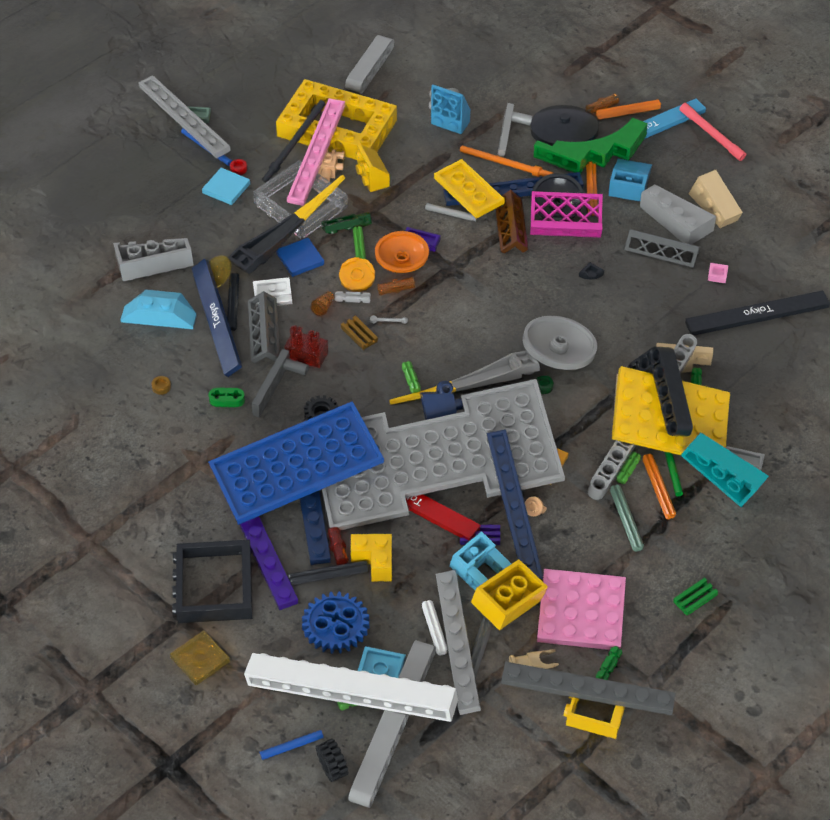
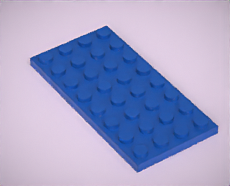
M352 401L209 461V465L239 525L384 463V457Z

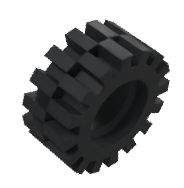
M320 395L316 396L317 399H314V397L310 398L311 402L307 401L304 406L305 421L316 417L315 413L318 411L328 412L337 408V402L335 400L332 401L331 397L327 399L325 395H323V398H320Z
M329 739L316 745V754L329 781L334 782L349 774L348 767L346 766L347 763L334 739Z

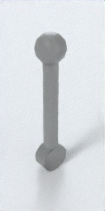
M373 315L370 317V322H402L406 324L408 318H377Z

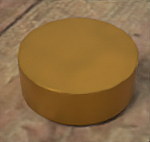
M158 376L152 380L151 385L154 393L163 395L170 391L171 383L169 378Z

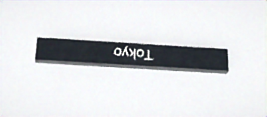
M822 290L686 318L685 324L690 334L694 336L830 307V302Z

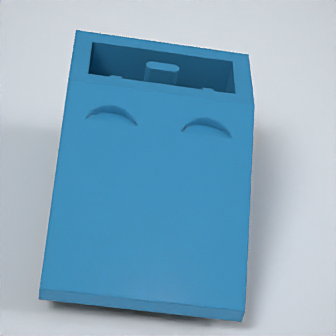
M432 84L431 124L462 134L470 123L471 111L464 95Z
M618 159L610 179L608 196L641 201V193L647 188L652 164Z

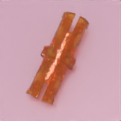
M616 93L605 98L601 97L596 102L586 105V110L591 109L589 112L592 114L596 113L599 109H605L619 103V97L614 99L618 96Z
M413 277L401 280L393 279L392 282L377 284L380 296L393 292L400 293L402 290L415 288Z

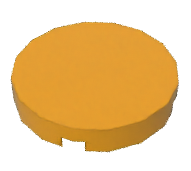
M354 257L342 264L339 279L345 289L351 292H362L372 286L375 280V270L368 260Z

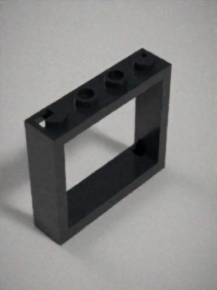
M250 539L178 543L176 552H173V564H176V569H173V581H176V586L172 587L173 598H176V603H172V612L177 615L178 623L253 619ZM242 555L243 603L183 606L184 558Z

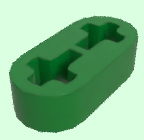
M213 388L208 394L209 403L215 407H240L245 402L244 392L239 388Z

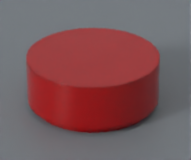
M242 159L233 160L230 163V171L238 175L245 174L247 172L246 161Z

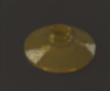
M224 255L216 256L209 261L217 288L226 282L231 273V261Z

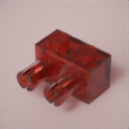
M294 325L290 328V337L284 347L285 350L290 352V359L320 368L328 354V340L319 338V332L316 331L315 333L314 330L304 334L300 326L297 330V326Z

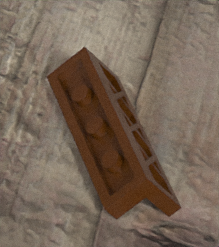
M509 190L502 195L506 201L504 206L496 208L500 250L502 253H506L516 247L523 253L528 250L522 198L512 190ZM508 212L506 218L503 220L505 213ZM507 225H509V228L505 233L504 230L506 229ZM509 237H510V238H511V242L506 245V243H507V241H508V239H509Z

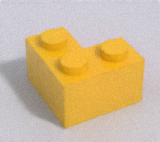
M351 534V563L366 560L368 565H371V582L392 581V534Z

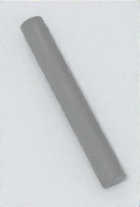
M429 203L425 207V210L477 221L471 213Z

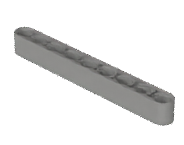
M415 640L399 678L423 682L433 661L436 646ZM384 710L348 797L350 802L368 808L372 806L410 714Z

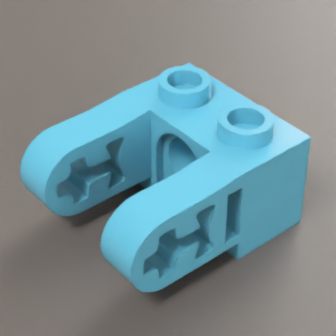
M481 531L452 556L450 567L456 570V573L476 590L478 586L488 580L477 569L483 563L489 565L497 574L511 565V563Z

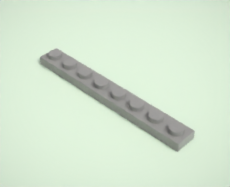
M153 75L139 82L140 88L216 159L231 151L230 145Z
M456 570L436 574L454 687L458 697V711L460 715L481 711Z

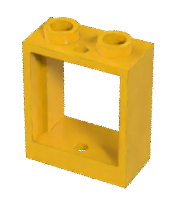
M569 697L572 699L571 704H566L563 715L567 717L566 726L614 739L617 738L625 707L615 705L611 722L607 723L575 714L580 698Z

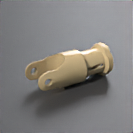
M554 649L529 652L524 656H509V662L538 668L548 669L559 665V663L545 664L539 658L541 655L554 653Z

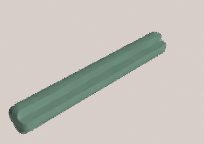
M619 484L612 485L610 492L632 549L635 552L641 551L644 544L622 488Z

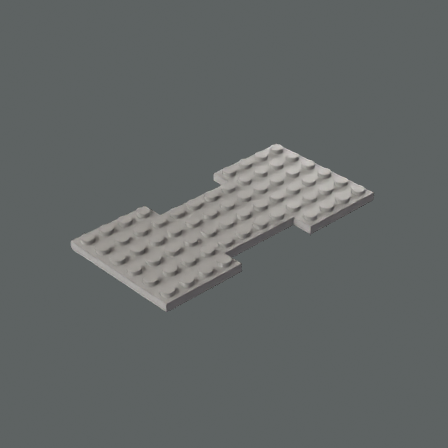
M537 379L461 395L464 412L392 428L388 427L385 412L362 417L384 457V463L322 489L331 532L407 516L409 511L406 498L483 481L487 498L501 495L486 436L490 432L506 429L521 490L565 481Z

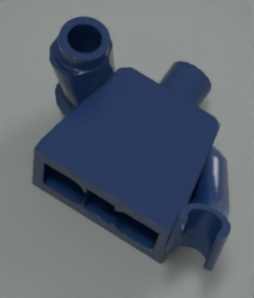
M441 381L437 385L436 392L420 393L425 420L456 414L458 410L464 409L461 398L454 399L452 383Z

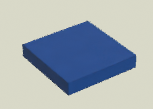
M309 238L284 246L276 251L277 256L292 277L324 265V259Z

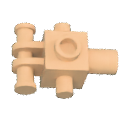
M327 149L318 171L320 183L328 184L330 178H336L337 170H343L344 163H338V159L344 160L345 152H336V150L329 152V149Z

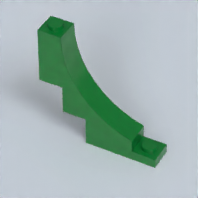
M632 118L617 132L590 141H556L551 146L537 140L534 144L533 157L574 173H581L588 162L605 167L613 155L629 161L645 139L648 123Z

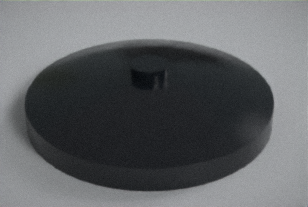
M550 106L537 112L531 120V134L536 141L538 140L551 146L556 141L583 142L595 140L598 136L599 124L596 117L591 112L577 106Z

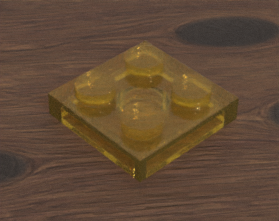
M204 630L170 653L171 659L195 685H198L230 662L226 653Z

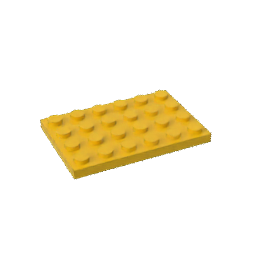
M621 366L618 371L612 439L681 455L701 432L726 448L730 392L682 381L693 430L691 435L687 437L670 436L666 431L653 374Z

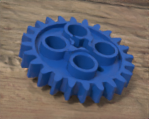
M340 591L337 596L330 592L329 597L322 594L321 600L315 597V604L308 603L309 609H304L302 630L304 631L305 638L308 637L309 644H315V649L322 646V652H325L329 648L331 654H333L335 649H338V652L341 654L342 648L349 652L350 645L357 647V641L363 642V636H367L369 614H367V608L363 607V602H357L356 596L349 599V593L342 597Z

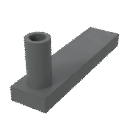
M282 349L252 402L253 416H261L286 370L306 375L309 365L290 359V352Z

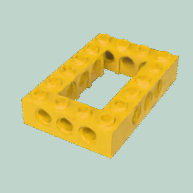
M304 79L276 120L277 137L291 140L307 119V115H310L313 106L317 105L320 100L326 104L329 98L345 101V108L341 116L350 118V120L365 122L366 126L361 133L336 127L328 149L329 152H332V150H336V152L343 151L345 152V157L356 160L357 144H362L378 152L397 121V105ZM314 120L297 143L309 146L319 121Z

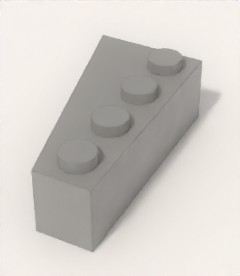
M655 184L641 193L640 208L681 242L692 245L714 231L716 216Z
M187 238L165 239L162 243L155 242L154 240H149L146 244H136V241L129 242V245H120V242L113 243L123 281L194 266L191 247Z

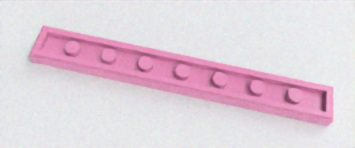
M328 99L287 197V203L305 205L345 108V101Z

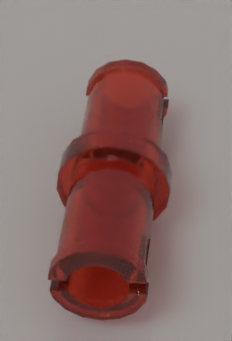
M332 527L327 532L331 542L330 550L334 553L337 565L346 564L349 561L345 551L346 543L342 540L340 529Z

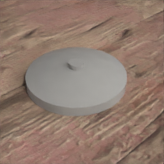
M542 316L530 321L524 330L523 345L526 351L534 359L549 367L562 370L580 369L589 365L596 355L597 341L594 335L585 326L572 319L560 316Z

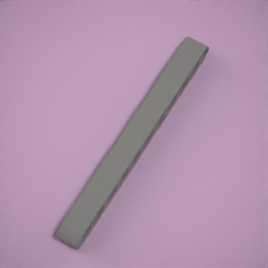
M691 334L683 335L674 348L676 359L681 360H677L680 374L692 357L697 345L696 337ZM615 441L591 479L588 495L592 499L599 500L605 496L636 445L630 443L625 445L622 441Z

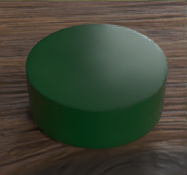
M545 375L536 378L541 394L552 392L554 386L552 378Z

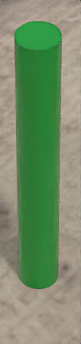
M664 452L675 495L681 496L683 491L673 453Z

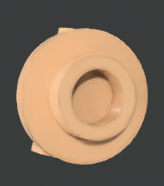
M529 497L525 501L529 516L534 517L544 514L547 509L538 497Z

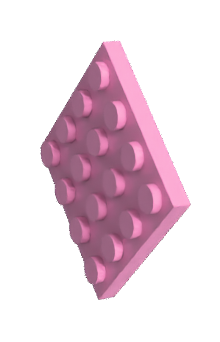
M544 569L543 582L548 587L541 599L537 642L606 650L617 646L621 649L626 577Z

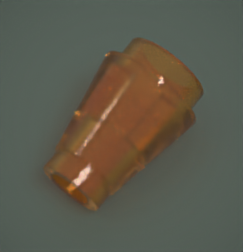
M327 291L313 300L311 311L317 316L325 315L334 300V295Z

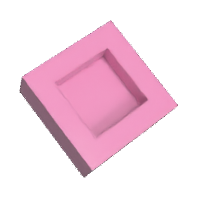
M710 263L707 281L726 283L728 265Z

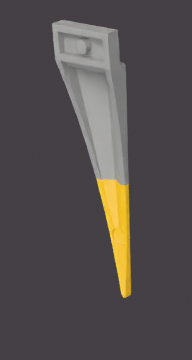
M525 350L511 353L481 369L449 382L453 385L452 392L520 379L522 374L530 375L540 371L538 361ZM437 386L390 399V405L421 399V392H436Z

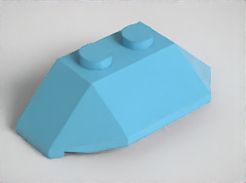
M144 290L124 306L121 322L193 329L197 314L182 293Z

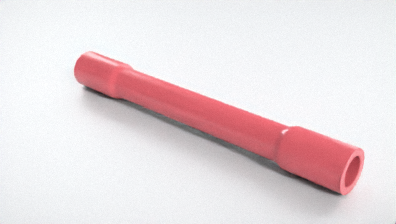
M687 103L681 105L679 110L685 116L693 120L718 141L737 160L742 161L747 154L740 147L727 139Z

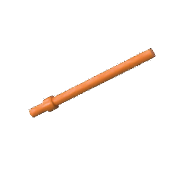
M463 145L460 147V152L526 171L536 177L554 174L536 165L533 167Z

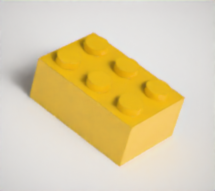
M518 559L478 586L471 603L496 628L501 630L541 602L548 586Z

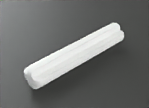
M424 601L422 609L434 646H436V653L440 656L445 655L448 652V648L433 601Z

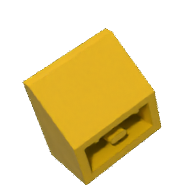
M357 144L355 156L358 164L356 165V171L358 175L362 176L364 186H367L370 192L390 187L389 173L378 153L362 144Z

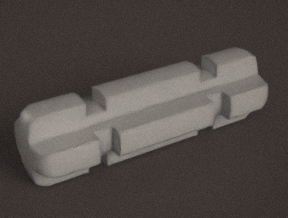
M336 291L335 301L343 302L345 300V302L351 303L363 301V303H370L371 294L369 292L360 294V292L346 291V293H343V291Z

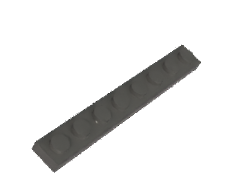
M506 661L501 684L666 715H672L676 694L670 691Z

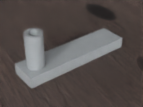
M508 103L506 107L497 156L503 158L506 152L511 121L530 126L532 115L514 112V104Z

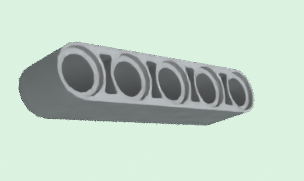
M381 35L375 37L347 77L345 83L347 90L360 94L365 91L392 52L394 39Z

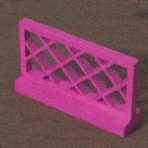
M532 191L530 235L601 238L603 194ZM535 197H543L546 202L539 206L535 202ZM555 198H561L564 202L557 207L552 201ZM572 199H579L582 203L575 208L570 201ZM591 199L599 200V204L595 208H592L587 202ZM548 204L555 209L550 214L543 210ZM566 204L573 210L568 215L560 210ZM584 205L590 210L585 216L578 211ZM538 212H541L546 217L542 221L534 220ZM558 212L563 219L555 221L552 216ZM576 213L581 219L578 222H573L569 217ZM594 214L598 218V223H592L587 218Z

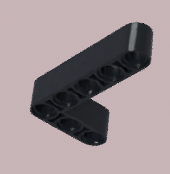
M654 346L629 363L627 368L653 374L667 433L670 436H690L693 424L675 351L670 347Z

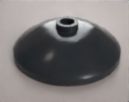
M560 173L544 176L535 184L532 190L534 192L584 193L581 185L574 178ZM535 197V202L539 206L546 202L543 197ZM555 198L552 202H559L560 204L556 205L559 207L564 201L561 198ZM572 199L570 201L575 208L582 203L579 199ZM550 204L543 208L547 214L555 210ZM567 204L560 209L566 215L573 211ZM541 212L537 213L542 218H546ZM558 212L552 216L555 221L563 219ZM574 213V214H573L571 217H569V218L572 219V218H574L575 216H577V214Z

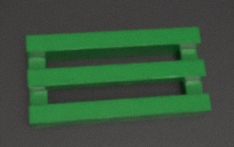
M703 578L676 596L673 603L688 616L716 597L718 590L713 589V585L711 583L708 584L707 580ZM707 591L709 592L707 595H705L704 597H702L701 599H699L698 601H696L694 604H692V605L689 606L688 608L685 607V606H687L688 604H690L691 602H694L695 600H697L701 595H703V594L706 593Z

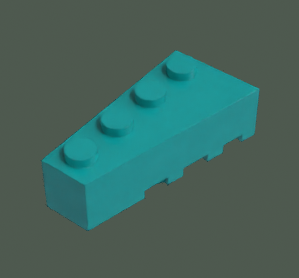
M701 432L681 454L686 461L740 507L748 501L769 477Z

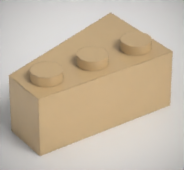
M717 170L699 176L689 192V195L703 210L716 216L715 223L719 228L738 221L743 213Z

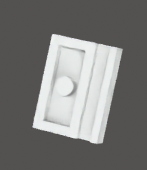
M289 277L253 281L255 296L265 291L277 299V306L292 304Z

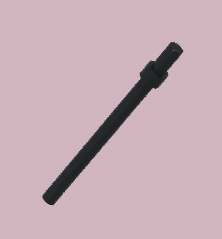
M320 100L276 161L270 164L269 170L262 178L265 183H268L272 176L280 170V165L326 105L324 101Z

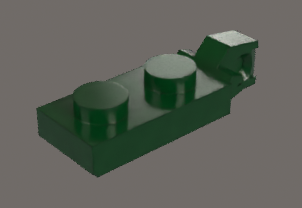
M369 212L321 221L322 229L328 234L337 233L341 229L351 230L358 225L365 227L372 224Z

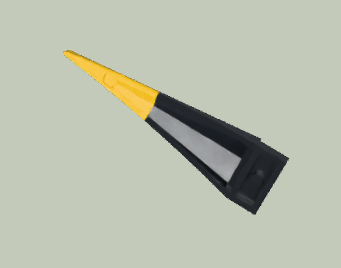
M341 175L311 201L275 226L240 245L227 259L230 263L250 275L260 264L264 265L339 186L345 179V176Z

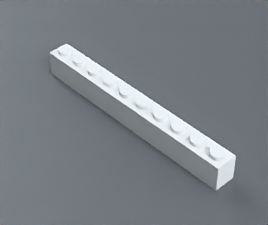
M252 653L244 673L248 686L449 722L452 721L458 702L456 688L449 685L441 686L426 681H412L408 678H395L386 674L377 675L367 671H354L345 667L337 668L327 664L309 663L305 660L297 661L286 657H273L264 653Z

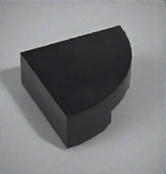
M591 262L579 272V277L589 280L597 279L604 275V270Z

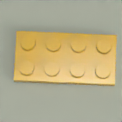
M463 159L434 173V179L476 219L503 205L505 199Z

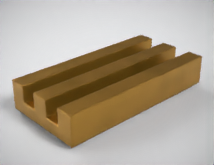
M356 315L353 317V320L348 319L346 324L344 322L341 323V329L362 350L378 342V337Z

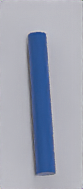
M319 730L260 751L261 759L264 760L324 738L323 733Z

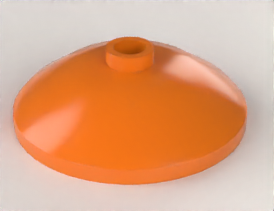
M397 231L383 236L377 242L375 257L377 262L389 271L408 273L421 268L426 263L429 257V247L421 236L408 231Z

